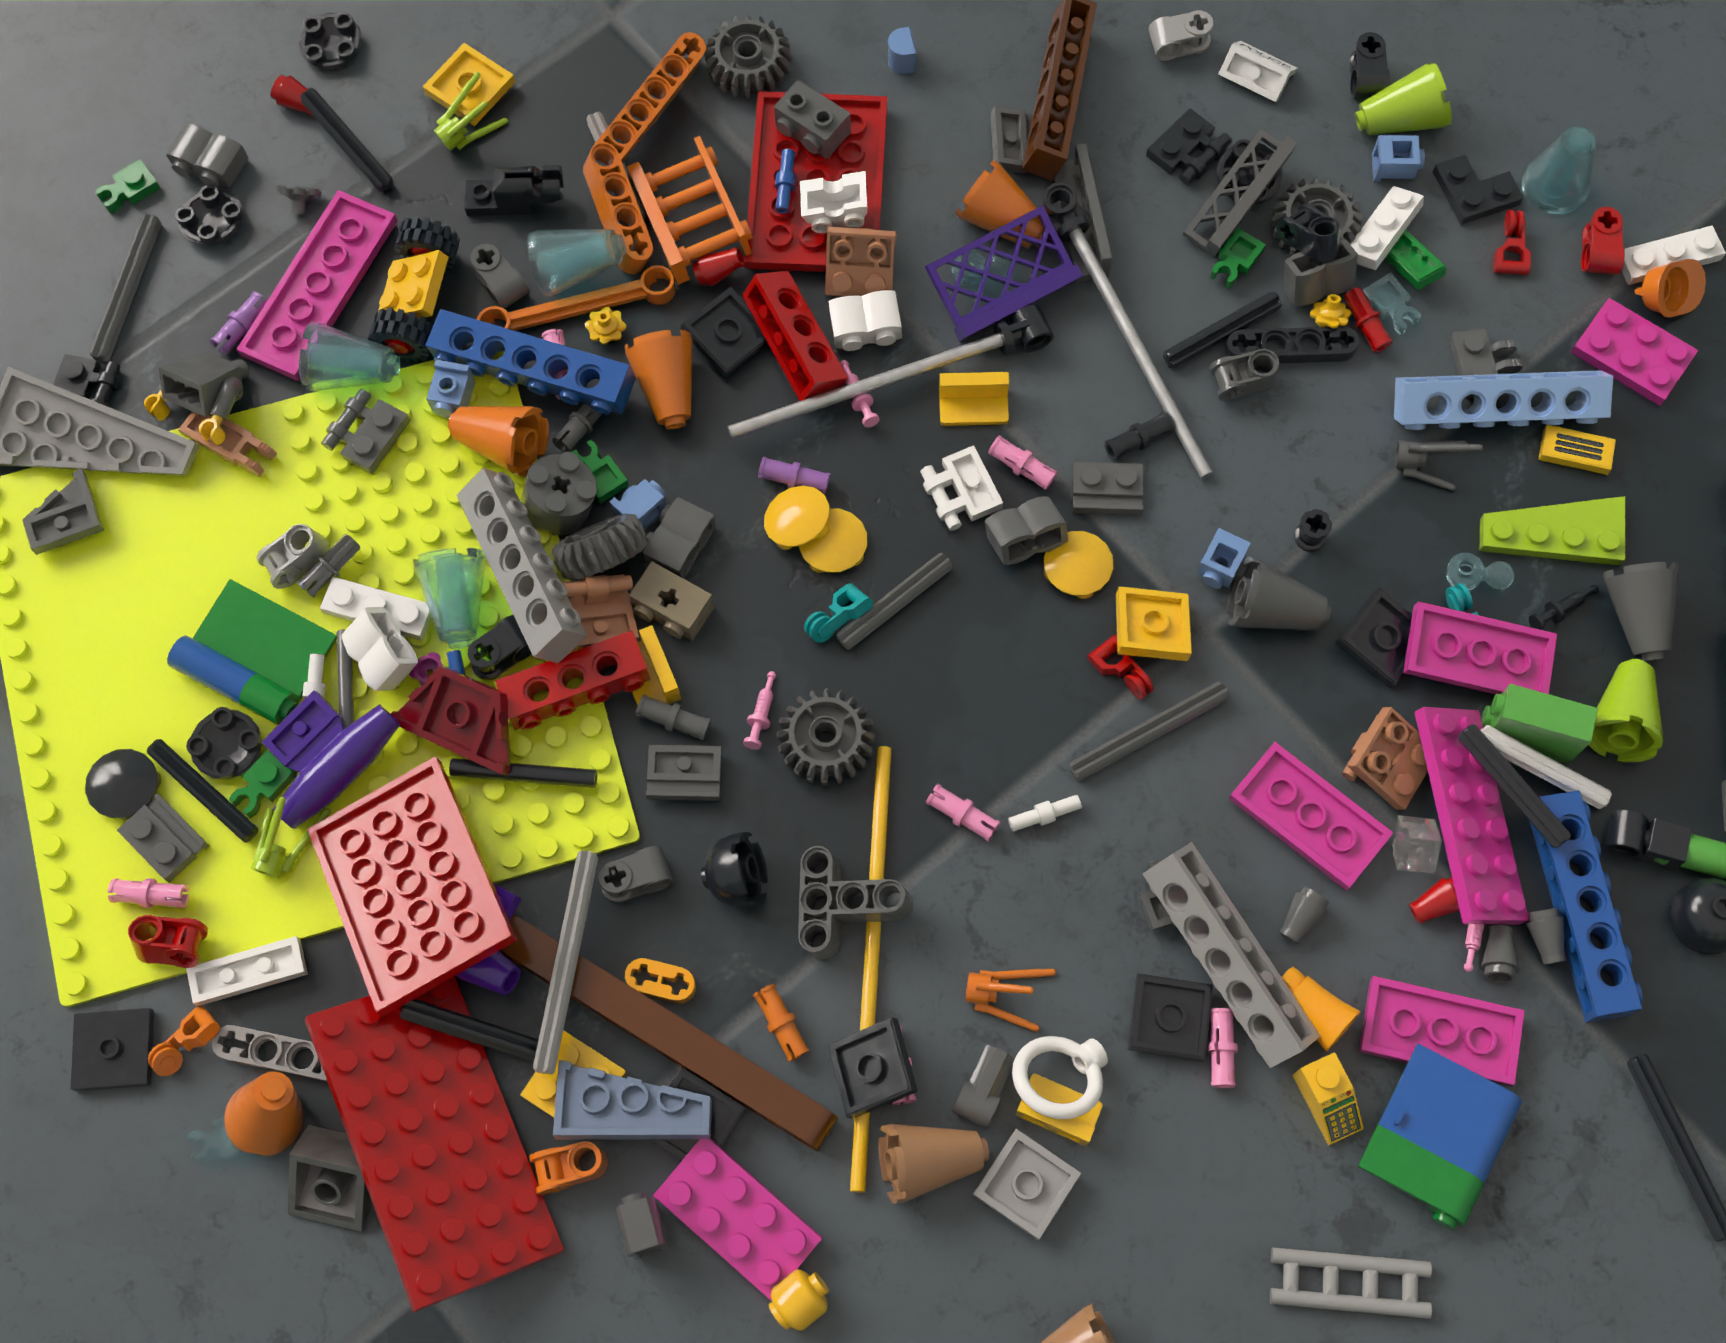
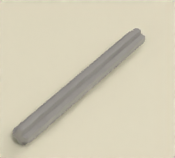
M579 851L576 857L533 1069L541 1074H553L556 1068L598 863V856L590 851Z

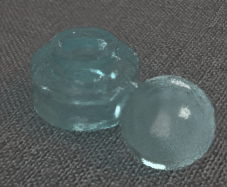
M970 251L966 264L983 270L986 259L978 252ZM963 255L954 260L961 262ZM993 255L988 272L1004 277L1007 274L1010 261ZM952 266V275L956 280L959 268ZM964 272L960 285L965 287L977 285L980 283L981 276L971 272L969 275H966Z
M1460 553L1449 561L1446 577L1453 587L1455 584L1463 583L1468 590H1472L1481 581H1486L1490 587L1500 590L1512 584L1514 570L1508 563L1497 561L1488 567H1484L1482 561L1476 555ZM1467 565L1472 571L1464 572L1460 567Z

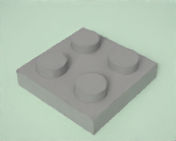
M1015 1129L973 1196L1033 1238L1039 1240L1081 1175V1172L1018 1129Z

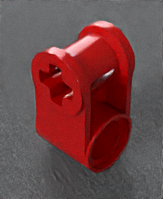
M1608 206L1601 207L1596 210L1591 222L1587 223L1582 230L1581 269L1583 272L1618 275L1622 270L1625 257L1623 219L1616 209Z
M143 915L132 921L128 927L130 941L137 958L141 962L175 965L182 968H192L198 964L200 959L198 954L200 943L208 934V927L204 923L191 918L178 919Z

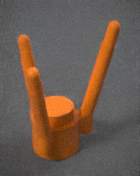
M980 970V973L969 972L965 1001L975 1003L974 1011L989 1013L1020 1027L1038 1032L1040 1028L1037 1024L989 1005V1002H997L998 992L1032 994L1034 992L1033 987L999 983V980L1055 976L1056 970Z

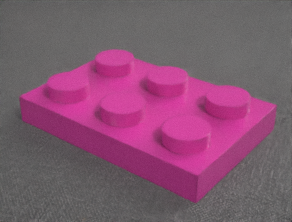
M1611 298L1607 299L1571 351L1572 354L1597 369L1612 375L1617 381L1659 406L1667 398L1698 352L1694 347Z

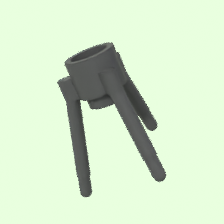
M1399 440L1395 454V468L1403 469V477L1417 478L1435 486L1454 491L1456 489L1454 484L1417 470L1418 467L1425 466L1427 452L1482 451L1483 446L1481 444H1467L1464 440L1433 442Z

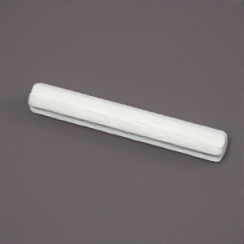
M1486 725L1481 729L1505 759L1566 792L1580 790L1582 800L1598 809L1608 805L1612 793L1607 788L1490 725Z

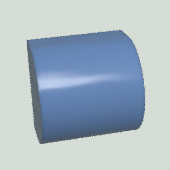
M909 27L894 30L888 38V64L898 74L915 73L916 49L912 31Z

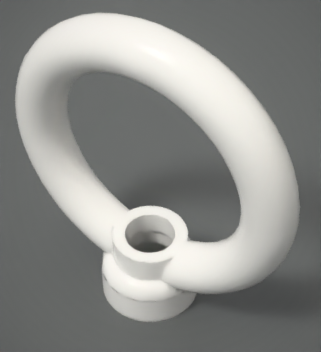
M1040 1037L1027 1043L1016 1055L1012 1067L1013 1083L1021 1099L1034 1111L1054 1119L1077 1118L1089 1112L1099 1101L1103 1089L1101 1068L1107 1065L1108 1057L1103 1046L1095 1039H1089L1080 1045L1063 1037ZM1050 1051L1061 1052L1071 1056L1076 1069L1087 1075L1088 1085L1086 1092L1080 1099L1066 1104L1054 1103L1044 1099L1032 1088L1028 1079L1027 1071L1032 1059L1041 1053Z

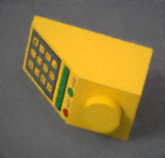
M1335 1052L1300 1068L1292 1075L1328 1146L1364 1129L1354 1088Z

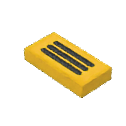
M1546 425L1543 429L1538 460L1608 475L1612 469L1616 439Z

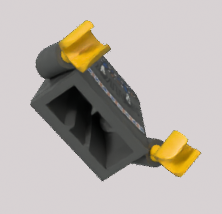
M205 353L159 366L161 383L158 389L160 391L158 394H151L144 400L145 409L152 416H155L157 420H164L171 411V408L165 402L168 400L204 417L212 415V418L206 419L199 424V432L206 442L211 437L215 445L222 444L226 434L220 424L222 420H227L234 403L243 396L242 380L249 376L247 364L242 359L230 362L211 353Z

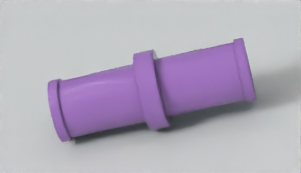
M253 291L251 296L236 312L232 311L227 316L228 321L210 339V343L214 347L226 339L225 343L218 349L219 352L228 355L244 334L246 335L267 302L265 298L256 308L254 307L262 297L261 294Z
M763 456L758 478L788 484L787 488L803 485L814 487L825 495L831 473L804 468L798 462H793L792 465Z

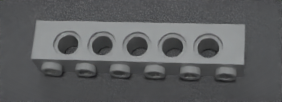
M482 468L456 496L533 657L559 663L587 637L580 623L581 617L573 609L567 597V589L560 582L553 568L554 563L546 554L540 542L541 537L527 516V508L519 500L514 490V482L503 472L497 473Z
M1192 842L1142 873L1149 883L1150 889L1170 915L1171 921L1179 929L1191 947L1192 953L1200 961L1212 979L1213 985L1221 993L1233 1011L1236 1020L1242 1025L1254 1043L1257 1052L1263 1057L1269 1068L1304 1051L1320 1037V1034Z

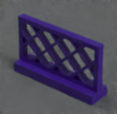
M1043 205L925 266L956 327L953 330L959 342L1083 276L1078 265L1075 264L1073 266ZM1037 216L1044 228L1041 240L1024 234L1027 222ZM1021 225L1019 232L1012 230ZM1006 234L1017 238L1012 255L995 249L1000 235ZM992 240L990 247L983 245ZM1022 240L1039 246L1034 263L1017 257ZM1044 248L1055 251L1062 265L1054 269L1039 265ZM977 249L988 253L983 270L966 264L971 250ZM963 255L961 262L954 260ZM993 255L1010 261L1005 278L988 272ZM1015 263L1032 268L1029 282L1022 284L1011 280ZM944 264L959 268L955 284L943 282L936 269ZM964 270L981 276L977 293L959 287ZM1037 271L1044 272V274L1036 278ZM986 278L1003 283L1000 297L993 299L982 295ZM1009 286H1012V287H1015V288H1016V289H1014V290H1012V291H1010V292L1007 293V290H1008V287H1009ZM947 289L952 291L951 297ZM957 293L975 299L971 312L960 317L954 305ZM980 301H983V302H986V303H987V304H985V305H983V306H981V307L978 308V305H979V302H980Z

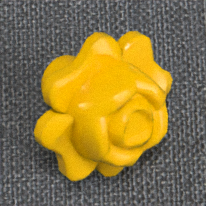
M1330 294L1323 303L1315 302L1313 304L1310 316L1316 319L1315 322L1319 327L1337 328L1340 325H1347L1351 311L1345 309L1346 305L1344 303H1340V296Z
M605 307L598 312H591L589 315L590 320L585 323V328L590 333L591 341L600 340L602 345H607L613 340H620L622 337L621 332L627 328L626 324L622 321L621 312L617 310L612 312L609 307Z

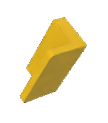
M1009 372L941 373L939 380L940 424L942 426L1008 424Z
M651 625L639 630L642 641L637 642L651 680L644 682L641 688L632 691L637 705L643 694L667 704L681 700L677 683L653 626Z
M1032 1074L1029 1080L1032 1088L1041 1097L1054 1103H1071L1084 1095L1038 1074ZM1021 1100L1015 1116L1086 1147L1094 1132L1103 1104L1098 1101L1089 1112L1077 1118L1054 1119L1034 1111Z

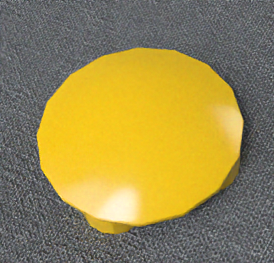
M804 485L791 487L778 494L769 504L764 515V528L768 537L780 549L788 550L795 546L804 545L813 539H820L827 534L829 530L827 521L829 519L830 505L825 495L814 487Z
M839 508L829 509V519L827 521L829 530L827 534L820 539H813L799 546L804 560L817 573L842 572L857 566L863 561L867 548V532L862 521L851 512Z
M1085 531L1067 532L1068 541L1045 553L1044 576L1061 592L1077 596L1081 599H1087L1109 581L1114 568L1113 555L1107 544L1098 536Z

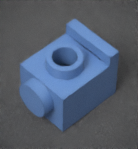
M1379 135L1372 152L1373 181L1380 182L1382 178L1415 179L1418 170L1423 169L1425 162L1424 149L1419 148V136Z
M436 359L434 364L435 372L426 400L432 412L441 417L450 418L451 414L459 407L469 405L476 381L469 365Z
M644 479L638 485L629 487L624 492L622 500L618 501L614 497L610 501V506L614 517L626 513L637 515L639 522H642L646 531L659 519L663 508L666 506L664 499L666 493L654 480L648 482Z
M1218 528L1197 571L1198 574L1203 576L1202 581L1212 588L1219 589L1222 585L1229 588L1251 543Z

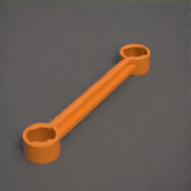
M655 265L647 268L640 280L507 312L499 306H490L479 313L477 320L492 324L495 322L494 319H502L507 322L504 328L518 331L646 299L655 305H662L671 301L676 293L674 276L668 268ZM661 278L670 282L669 286L663 291L653 292L649 290L650 286L657 282L656 279Z

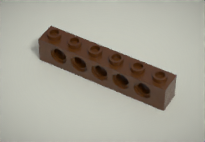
M1062 0L1052 16L1022 165L1023 171L1050 181L1054 179L1068 158L1097 3L1090 0Z

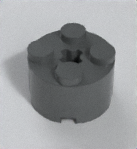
M571 452L547 455L537 460L528 470L521 497V502L527 508V516L532 526L540 531L541 529L551 531L552 535L558 536L571 534L580 529L590 513L597 491L596 481L591 470L579 460L577 455Z

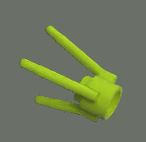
M479 72L472 76L445 114L436 121L439 126L433 131L450 151L456 146L461 150L468 143L508 123V119L503 118L464 137L468 133L465 126L488 107L486 101L474 108L460 121L456 116L450 120L480 78L481 74Z
M285 797L278 799L274 813L272 808L266 809L257 850L252 859L253 863L251 866L252 870L278 879L282 870L290 873L295 860L311 840L307 831L288 857L284 856L287 849L273 844L286 802ZM325 808L311 827L326 819L331 813L330 809Z

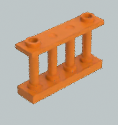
M700 136L694 138L699 155L657 173L651 174V172L644 174L639 162L627 166L633 184L678 285L690 280L686 270V266L691 265L690 261L739 241L745 256L752 254L748 240L753 239L746 220L739 221L715 170V166L719 165L716 155L711 146L705 148ZM705 167L710 178L709 180L662 199V196L655 198L653 192L658 191V186ZM716 191L721 204L676 223H673V221L666 223L664 217L669 215L668 211ZM723 217H728L732 229L690 247L684 248V246L677 248L675 241L680 240V235Z

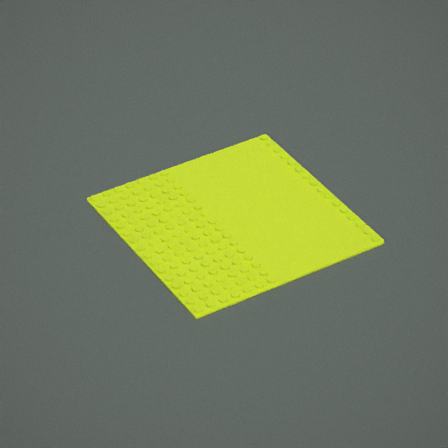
M505 351L496 353L492 360L501 358ZM434 360L230 414L227 418L228 420L250 431L257 439L266 443L277 452L273 460L261 456L252 448L246 453V457L256 461L264 469L260 477L249 473L240 465H233L202 446H199L187 476L83 470L87 475L104 531L38 555L31 550L22 519L34 508L40 507L44 503L45 498L55 489L60 492L74 479L72 474L76 470L32 467L0 476V658L59 1001L63 1006L73 1007L187 974L186 968L175 965L147 964L137 958L128 935V927L132 921L143 915L178 919L191 918L204 923L208 927V934L204 940H201L198 950L200 956L198 964L295 936L304 940L344 928L312 840L297 857L290 873L282 870L279 879L251 869L266 809L269 807L274 809L278 799L284 795L292 782L273 802L264 796L260 801L261 806L258 813L251 818L243 812L249 805L250 799H244L238 806H235L259 830L251 841L245 843L147 754L148 746L156 739H162L229 801L234 791L246 788L249 783L242 778L244 774L226 780L213 779L200 772L192 762L191 754L187 751L186 747L187 741L196 726L219 707L238 710L250 716L259 727L262 741L278 726L174 670L167 664L168 654L174 643L185 635L193 638L229 579L337 635L338 630L347 629L351 625L352 621L323 614L320 609L331 579L314 598L307 593L306 589H302L297 584V581L283 589H276L271 584V575L266 567L258 563L256 557L263 547L275 541L287 532L290 527L296 524L309 526L328 540L329 550L345 534L351 536L360 545V550L338 571L340 575H334L333 577L427 602L434 606L435 611L423 641L403 636L415 651L417 659L426 656L430 652H436L440 655L441 663L444 667L449 668L447 653L460 650L466 676L497 690L495 680L548 661L530 655L493 680L478 678L472 669V664L468 658L470 644L493 629L504 618L513 615L456 495L482 468L508 475L514 482V490L521 501L527 476L511 473L451 437L448 428L449 418L441 417L432 412L426 400L435 372ZM485 374L484 377L473 375L476 382L468 406H523L517 383L515 386H508L499 382L496 377ZM360 389L366 390L372 396L365 405L372 410L380 399L405 412L410 418V422L373 474L343 459L340 453L346 446L345 444L339 442L333 451L326 449L321 444L328 434L326 432L328 426L332 421L336 422L345 410L344 404L349 397L354 398ZM356 418L348 431L354 434L363 420ZM178 429L169 431L171 433L184 437L183 435H181ZM536 529L541 537L540 542L546 554L554 563L552 549L560 541L559 536L552 535L551 531ZM554 563L553 568L560 582L571 581L562 577L561 572L557 570ZM336 640L324 660L322 683L326 684L324 699L339 713ZM352 659L354 722L379 704L390 714L393 711L398 712L410 700L408 696L416 688L420 687L421 684L417 679L411 678L408 674L394 690L375 691L365 683L359 669V663ZM429 670L427 675L430 676L434 671ZM574 678L567 683L566 687L569 689L578 688L583 683V679ZM539 691L533 696L532 700L535 702L543 701L547 698L549 692ZM301 697L298 704H300L305 699V697ZM604 702L594 705L588 703L579 706L575 712L564 717L553 716L544 719L539 726L529 730H522L521 728L514 730L508 718L510 763L595 769L598 773L596 788L452 777L449 774L451 759L467 758L398 727L375 761L330 805L325 807L330 809L331 813L329 816L436 756L443 764L491 880L495 884L576 861L579 851H590L597 855L635 844L640 839V833ZM263 743L261 745L260 755L257 758V760L263 755V753L266 750L271 752ZM117 749H133L144 753L154 763L156 771L161 776V783L155 795L158 793L210 845L206 849L203 848L196 855L197 858L169 883L117 831L126 821L120 818H109L101 815L88 802L85 793L86 777L92 765L107 753ZM323 810L296 829L291 828L283 820H280L273 844L287 849L284 856L288 857ZM114 878L142 882L146 878L157 880L158 883L186 884L189 887V891L182 892V894H189V901L185 908L155 905L152 908H143L140 904L113 903L109 901L108 896L110 894L115 895L116 893H108V887Z

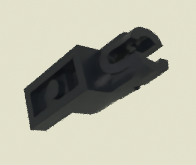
M535 165L494 168L493 180H466L464 206L466 215H532L533 204H549L563 200V193L560 188H564L562 168L560 165H543L542 169H538Z

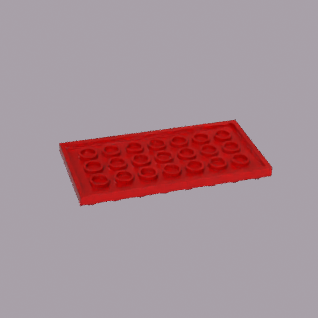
M455 976L415 998L471 1017ZM369 995L307 1015L305 1023L413 1312H418L561 1254L564 1251L563 1245L542 1194L537 1195L536 1193L538 1183L483 1046L404 1020L400 1017L402 1006L385 1016H381L376 1012Z

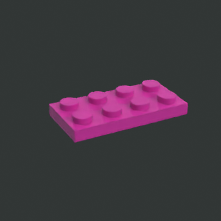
M1417 602L1413 607L1403 673L1492 694H1501L1509 684L1549 694L1557 634Z
M1276 742L1271 745L1229 797L1230 801L1346 891L1393 834L1386 826Z
M1372 976L1369 982L1358 1052L1408 1063L1416 1044L1419 1043L1498 1085L1512 1087L1515 1085L1525 1010Z
M711 1138L700 1139L653 1195L770 1300H772L771 1291L773 1287L794 1270H797L823 1238Z

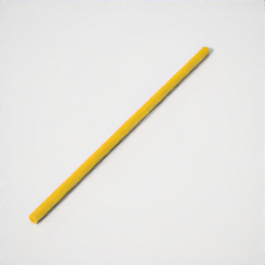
M887 746L877 747L869 880L884 879L891 748ZM881 921L866 922L860 1031L874 1025L876 1020ZM870 1112L854 1118L851 1192L863 1193L866 1190Z

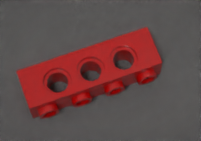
M789 271L755 274L742 297L799 401L842 387L848 377Z
M633 630L571 652L559 663L547 661L495 680L498 690L507 694L508 718L514 730L520 728L522 730H529L539 726L544 719L553 716L564 717L570 715L579 706L588 703L594 705L605 702L614 693L623 690L625 692L635 691L641 688L644 682L651 679ZM607 666L617 667L616 672L611 676L600 674L602 669ZM574 678L583 679V683L578 688L569 689L566 687L567 683ZM539 691L549 692L547 698L543 701L535 702L532 700L533 696Z

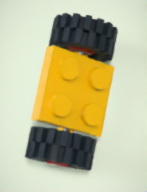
M413 217V220L406 218L400 225L394 246L395 253L400 255V259L393 261L388 270V279L379 302L380 307L378 312L375 313L368 337L369 344L374 346V350L377 352L383 351L382 355L386 357L389 355L394 356V360L399 361L402 358L405 362L411 363L412 359L417 363L421 360L425 361L430 353L425 345L433 325L430 322H426L425 317L433 315L444 272L446 269L450 270L454 266L460 244V238L457 237L456 231L451 232V227L448 225L441 226L442 222L436 220L433 223L430 222V218L424 217V220H421L419 217Z

